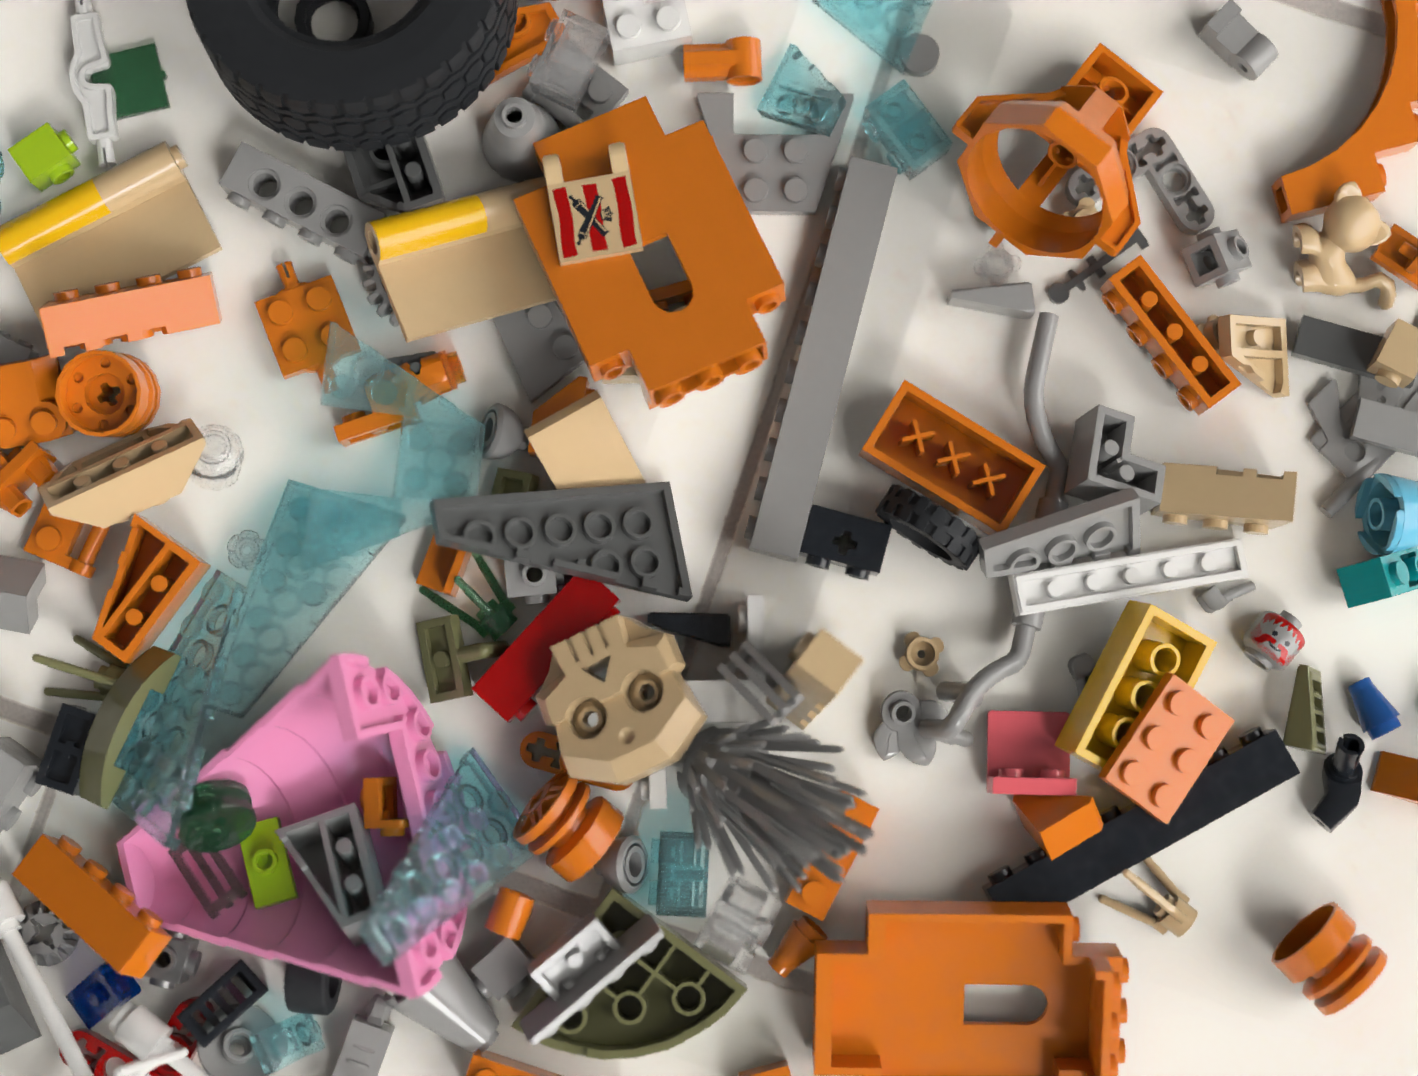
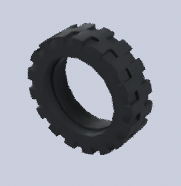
M892 484L875 510L877 516L884 520L885 524L892 525V529H895L903 538H907L918 548L924 549L931 556L940 558L944 563L950 566L953 565L957 569L967 571L979 554L978 539L981 537L971 527L964 525L961 519L952 516L945 508L940 505L937 506L930 499L923 495L919 496L909 488L905 489L901 485Z

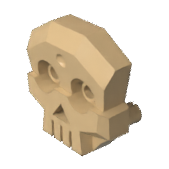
M615 615L599 625L586 629L583 633L580 632L570 637V639L550 647L553 652L550 670L540 692L535 696L546 725L556 727L561 755L570 778L626 786L680 761L708 718L681 675L686 664L674 635L652 629L633 618ZM608 667L605 679L595 674ZM652 685L655 691L654 696L646 701L643 695L644 690ZM596 712L599 718L596 726L590 727L588 717Z

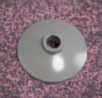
M230 1004V1006L232 1007L233 1010L236 1009V1008L240 1005V1004ZM255 1006L250 1007L205 1049L197 1041L199 1061L210 1076H268L277 1065L282 1050L281 1034L276 1023L265 1011ZM221 1008L214 1012V1015L220 1021L227 1017ZM207 1019L202 1026L207 1033L214 1028ZM233 1043L242 1045L244 1054L240 1056L232 1054L230 1045Z

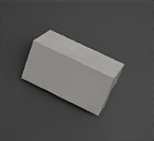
M0 555V629L30 634L39 618L37 598L46 584L45 563Z

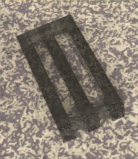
M199 828L168 851L206 913L212 919L221 915L219 911L223 908L229 909L234 905L233 901L238 897L243 899L248 895L205 828ZM200 840L232 889L226 892L197 847L196 843ZM186 850L190 852L219 897L214 902H212L183 857L182 853Z

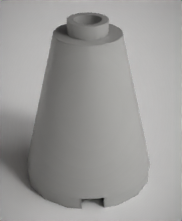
M510 97L499 103L485 125L482 135L483 153L489 166L502 178L514 182H522L541 177L544 174L538 164L533 143L560 132V129L555 119L545 109L523 98Z
M456 955L453 959L442 962L439 968L442 978L431 990L422 996L409 999L397 993H394L393 996L387 992L385 993L384 1002L389 1007L470 1053L478 1049L481 1052L486 1051L499 1036V1032L496 1031L499 1025L497 1017Z

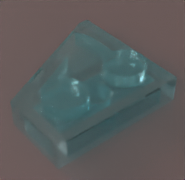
M790 43L757 110L764 118L830 137L847 101L832 83L828 82L822 72L814 64H811L800 49Z

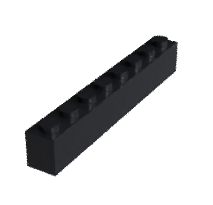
M1257 726L1238 736L1240 744L1229 750H1226L1225 746L1218 747L1168 824L1159 822L1134 802L1119 810L1117 805H1114L1099 813L1104 824L1100 832L1052 861L1039 846L1023 856L1026 862L1011 870L1009 865H1005L987 876L990 882L983 885L982 889L989 901L1068 903L1122 873L1124 869L1131 868L1300 774V771L1277 730L1265 729L1262 731L1261 727Z

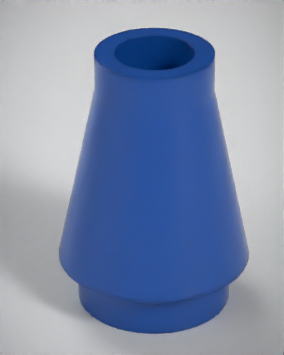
M1366 677L1347 687L1352 697L1362 732H1367L1372 741L1402 726L1397 718L1400 713L1377 689L1370 677Z

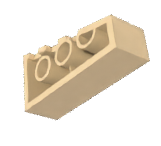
M821 628L814 635L808 631L788 655L794 662L783 675L805 699L786 718L801 730H804L816 715L839 694L863 662V659ZM777 683L773 690L786 702L790 696ZM766 697V703L768 705H770L775 710L779 709L768 697Z

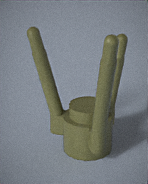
M75 635L73 641L110 664L109 667L101 665L98 672L51 657L39 654L32 656L34 662L94 681V688L100 690V692L64 688L44 689L45 695L62 698L104 701L112 686L130 665L80 635Z

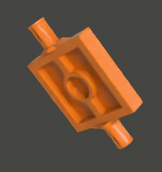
M291 261L284 262L290 276L289 278H287L281 263L276 266V270L284 289L280 290L276 295L254 303L284 380L302 373L317 372L324 394L332 393L327 377H329L335 392L341 387L332 367L341 359L357 354L361 350L332 275L312 282L299 283L292 265L293 263Z

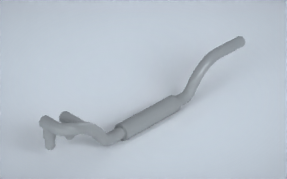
M1050 312L1039 313L1023 389L1024 409L1029 430L1039 453L1049 469L1045 497L1039 498L1034 519L1068 509L1069 506L1067 502H1064L1069 466L1066 457L1051 432L1044 406L1045 378L1059 320L1058 315ZM1051 562L1039 565L1036 571L1055 568V565ZM1014 612L1011 624L1016 627L1011 649L1007 655L991 662L977 672L969 681H943L938 684L936 688L938 699L954 704L946 718H926L920 722L919 733L923 738L933 739L949 745L956 744L962 747L972 745L974 736L971 732L963 730L974 708L982 704L983 695L995 684L1019 672L1026 665L1031 654L1035 632L1041 631L1045 612L1015 617Z

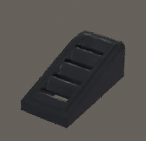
M650 612L648 614V624L653 627L722 648H730V616L728 614Z
M240 959L176 1018L205 1049L262 998L269 989L245 962ZM236 976L253 992L248 998L231 982ZM223 987L240 1004L236 1009L233 1010L218 993ZM212 998L227 1015L222 1021L205 1005L209 999ZM197 1010L214 1027L209 1033L193 1018L192 1014Z

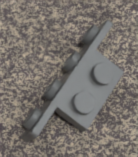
M590 912L526 966L532 978L549 995L548 998L520 1021V1026L532 1046L537 1045L543 1039L551 1037L558 1030L560 1024L576 1011H580L588 1006L593 996L606 985L621 978L625 970L632 963L654 950L658 941L665 934L650 913L643 916L616 939L593 912Z

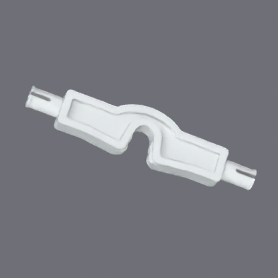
M75 0L77 14L69 18L75 52L70 62L69 80L75 96L83 105L87 138L93 145L97 146L99 167L108 168V164L113 167L116 165L112 142L119 140L116 117V92L110 83H89V78L92 74L109 69L111 66L110 56L104 39L102 20L96 12L92 11L91 0Z

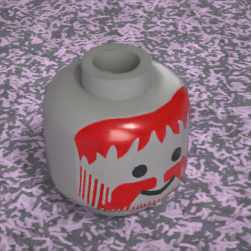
M1285 610L1280 614L1264 611L1245 632L1243 643L1246 649L1243 653L1255 665L1266 672H1269L1271 669L1284 670L1305 645V639L1299 631L1303 625L1295 616Z

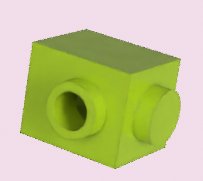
M48 122L8 149V152L28 180L41 192L53 184L59 185L66 182L73 176L74 169L82 165L74 155V152L79 148L65 129H62L60 132L56 131Z

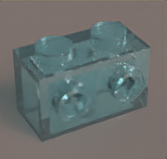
M905 79L865 107L862 117L864 120L862 126L873 142L877 143L880 141L888 151L886 157L890 165L898 168V174L904 172L909 180L915 178L949 152L953 142Z

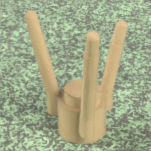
M1151 857L1143 860V862L1171 895H1160L1129 869H1124L1122 874L1134 886L1157 903L1153 910V914L1157 918L1105 895L1098 897L1100 903L1152 926L1162 935L1168 930L1177 937L1184 935L1193 925L1198 915L1197 910L1188 904L1190 898L1173 884Z

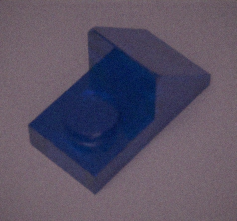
M105 962L91 972L65 997L90 1030L141 992V987L134 977L119 974Z

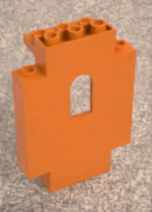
M644 96L533 143L544 177L545 172L542 158L546 155L557 154L562 166L564 182L613 174L608 146L618 142L625 144L642 244L645 246L668 237L693 289V297L688 306L677 312H666L659 309L654 304L631 254L561 266L547 185L515 198L513 201L521 224L594 383L602 379H615L621 376L627 368L633 366L640 381L643 397L650 410L657 406L661 408L669 407L681 401L685 394L695 390L706 391L719 385L729 375L734 373L742 375L758 368L764 360L768 359L767 342L753 314L769 313L775 310L781 302L786 301L784 281L704 121H698L665 135L647 97Z
M866 900L865 940H814L812 1039L814 1075L1118 1076L1119 1063L1124 1064L1126 1058L1124 1038H1120V1023L1127 1022L1126 998H1121L1122 983H1128L1129 980L1128 959L1122 956L1116 943H1073L1079 942L1080 922L1078 916L1073 915L1067 902ZM965 984L1035 986L1045 994L1046 1007L1037 1019L1029 1022L964 1021Z

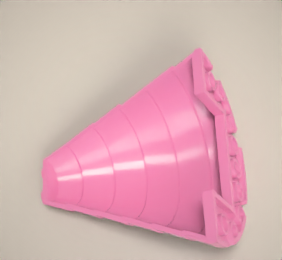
M348 653L330 656V659L306 682L295 686L229 748L222 749L192 779L186 780L158 808L149 813L116 843L118 860L122 867L126 888L136 896L133 902L141 909L145 907L156 913L163 920L161 925L163 929L183 933L222 947L229 946L269 960L277 958L365 987L373 985L403 995L409 999L418 998L431 990L442 978L439 970L442 962L454 958L464 930L469 903L470 878L466 877L461 871L460 853L469 850V839L463 802L447 751L436 752L430 738L434 723L423 705L410 688L387 667L376 668L375 670L369 666V658L363 655ZM397 776L398 818H408L410 827L405 828V836L381 837L380 829H370L390 912L383 914L388 936L355 947L289 851L288 855L299 898L260 910L255 908L237 832L238 827L277 816L280 818L283 828L354 802L364 816V810L360 805L363 778ZM204 787L215 788V792H213V793H210V792H199V793H195V791L198 790V789H200V788H204ZM233 792L237 794V799L233 801L230 797L222 795V793ZM197 797H208V801L205 804H194V800ZM219 800H227L229 802L224 808L217 809L214 807V804ZM193 807L195 812L202 814L212 813V815L206 818H195L188 814V809Z

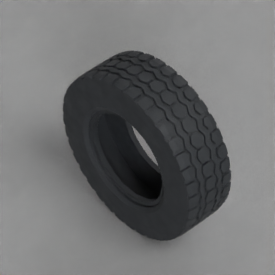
M186 0L189 15L198 37L219 77L235 100L255 119L279 134L281 132L286 138L302 144L306 141L312 147L329 150L330 146H332L336 151H356V148L368 151L383 149V145L390 144L393 147L410 142L409 138L416 136L418 139L435 131V126L439 124L444 126L458 116L460 109L465 111L478 98V92H484L494 79V70L499 71L507 55V48H510L518 9V0H418L405 16L376 34L355 40L330 41L304 35L282 22L278 18L279 0Z

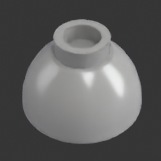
M496 403L491 406L482 419L478 434V448L483 458L502 459L510 456L516 450L524 451L528 446L529 440L524 432L528 427H524L519 416L503 404Z
M635 835L617 838L594 865L595 872L603 876L605 881L616 890L633 894L641 888L647 877L649 859L646 847L642 840Z

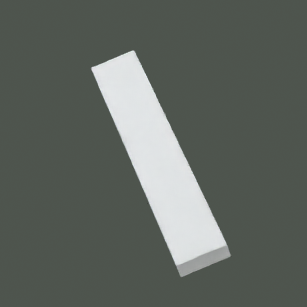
M1242 537L1013 574L1008 576L1015 617L1243 579L1250 576Z

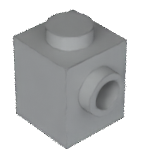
M505 937L471 969L475 974L472 981L486 998L493 995L499 1001L507 994L513 999L530 983L525 977L529 974L526 966L534 961L535 958L519 940Z

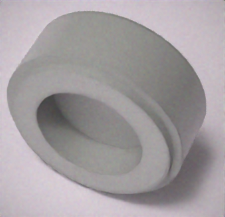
M914 34L904 40L900 48L899 62L906 73L916 77L930 74L938 64L939 46L928 35Z

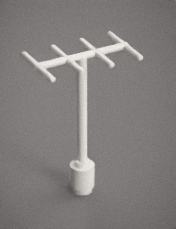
M0 877V939L4 940L73 1076H94L19 933L21 929L20 922L25 919L26 915L8 881L2 880ZM180 1047L161 1054L150 1055L147 1058L115 1067L113 1073L114 1076H151L148 1072L153 1068L186 1057L188 1050L186 1047Z
M128 1002L116 1014L108 1027L115 1033L114 1039L140 1059L177 1049L173 1046L174 1040L170 1038L173 1029L142 1004L136 1006L133 1002ZM187 1056L167 1063L183 1076H210Z

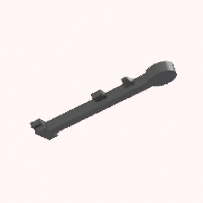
M1137 228L1115 257L1106 254L1099 260H1096L1092 254L1086 259L1090 265L1079 274L1071 269L1068 271L1071 278L1070 281L1065 284L1055 283L1049 288V300L1054 304H1062L1069 298L1070 290L1074 287H1078L1082 292L1085 291L1084 280L1094 273L1101 279L1107 274L1102 267L1136 243L1141 250H1144L1149 246L1148 240Z

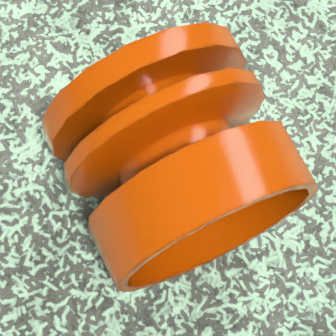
M102 350L84 352L70 360L63 367L57 379L55 393L59 412L70 427L89 436L122 438L136 434L152 423L159 410L161 397L157 376L146 362L130 354ZM113 388H120L121 393L116 396L117 402H110L109 399L114 394Z
M564 769L553 776L530 799L515 824L513 838L520 844H528L529 851L534 855H540L549 849L546 856V865L565 881L573 882L588 872L604 855L617 836L624 818L623 813L603 796H596L588 801L591 792L590 786L586 782L578 783V779L570 778L567 769Z
M1335 902L1326 903L1303 918L1278 944L1271 959V962L1292 983L1306 980L1302 993L1309 1000L1315 999L1314 1006L1325 1016L1335 1014L1359 998L1374 983L1387 963V955L1381 948L1372 946L1373 940L1368 935L1363 933L1352 937L1356 929V923Z

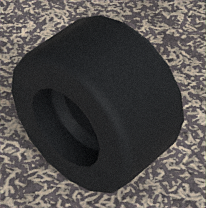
M286 962L284 999L287 1009L293 1013L330 1015L338 1002L342 979Z

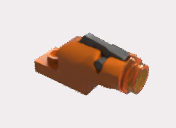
M446 350L438 353L429 351L384 359L380 372L373 374L363 383L372 414L366 415L365 411H358L342 417L343 423L333 426L338 442L347 447L421 422L416 402L420 401L421 405H424L446 392L459 389L458 384L467 382L457 351L448 354Z

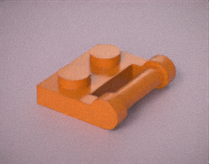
M44 503L23 550L92 579L96 567L93 566L111 526L107 528L92 526L78 559H75L70 555L85 523L52 516Z

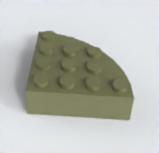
M612 887L593 914L616 939L647 913H650L655 918L665 935L658 941L654 950L638 958L625 970L621 978L606 985L593 996L588 1006L573 1013L560 1024L558 1030L551 1037L543 1039L539 1043L559 1051L563 1050L571 1054L585 1055L586 1057L603 1060L638 1058L669 1050L701 1033L725 1016L748 990L747 984L628 895ZM541 986L511 1026L523 1034L520 1021L549 997Z

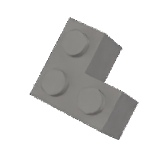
M1098 404L1076 419L1064 494L1089 502L1110 493L1133 487L1140 497V515L1161 504L1166 466L1130 454L1135 416Z

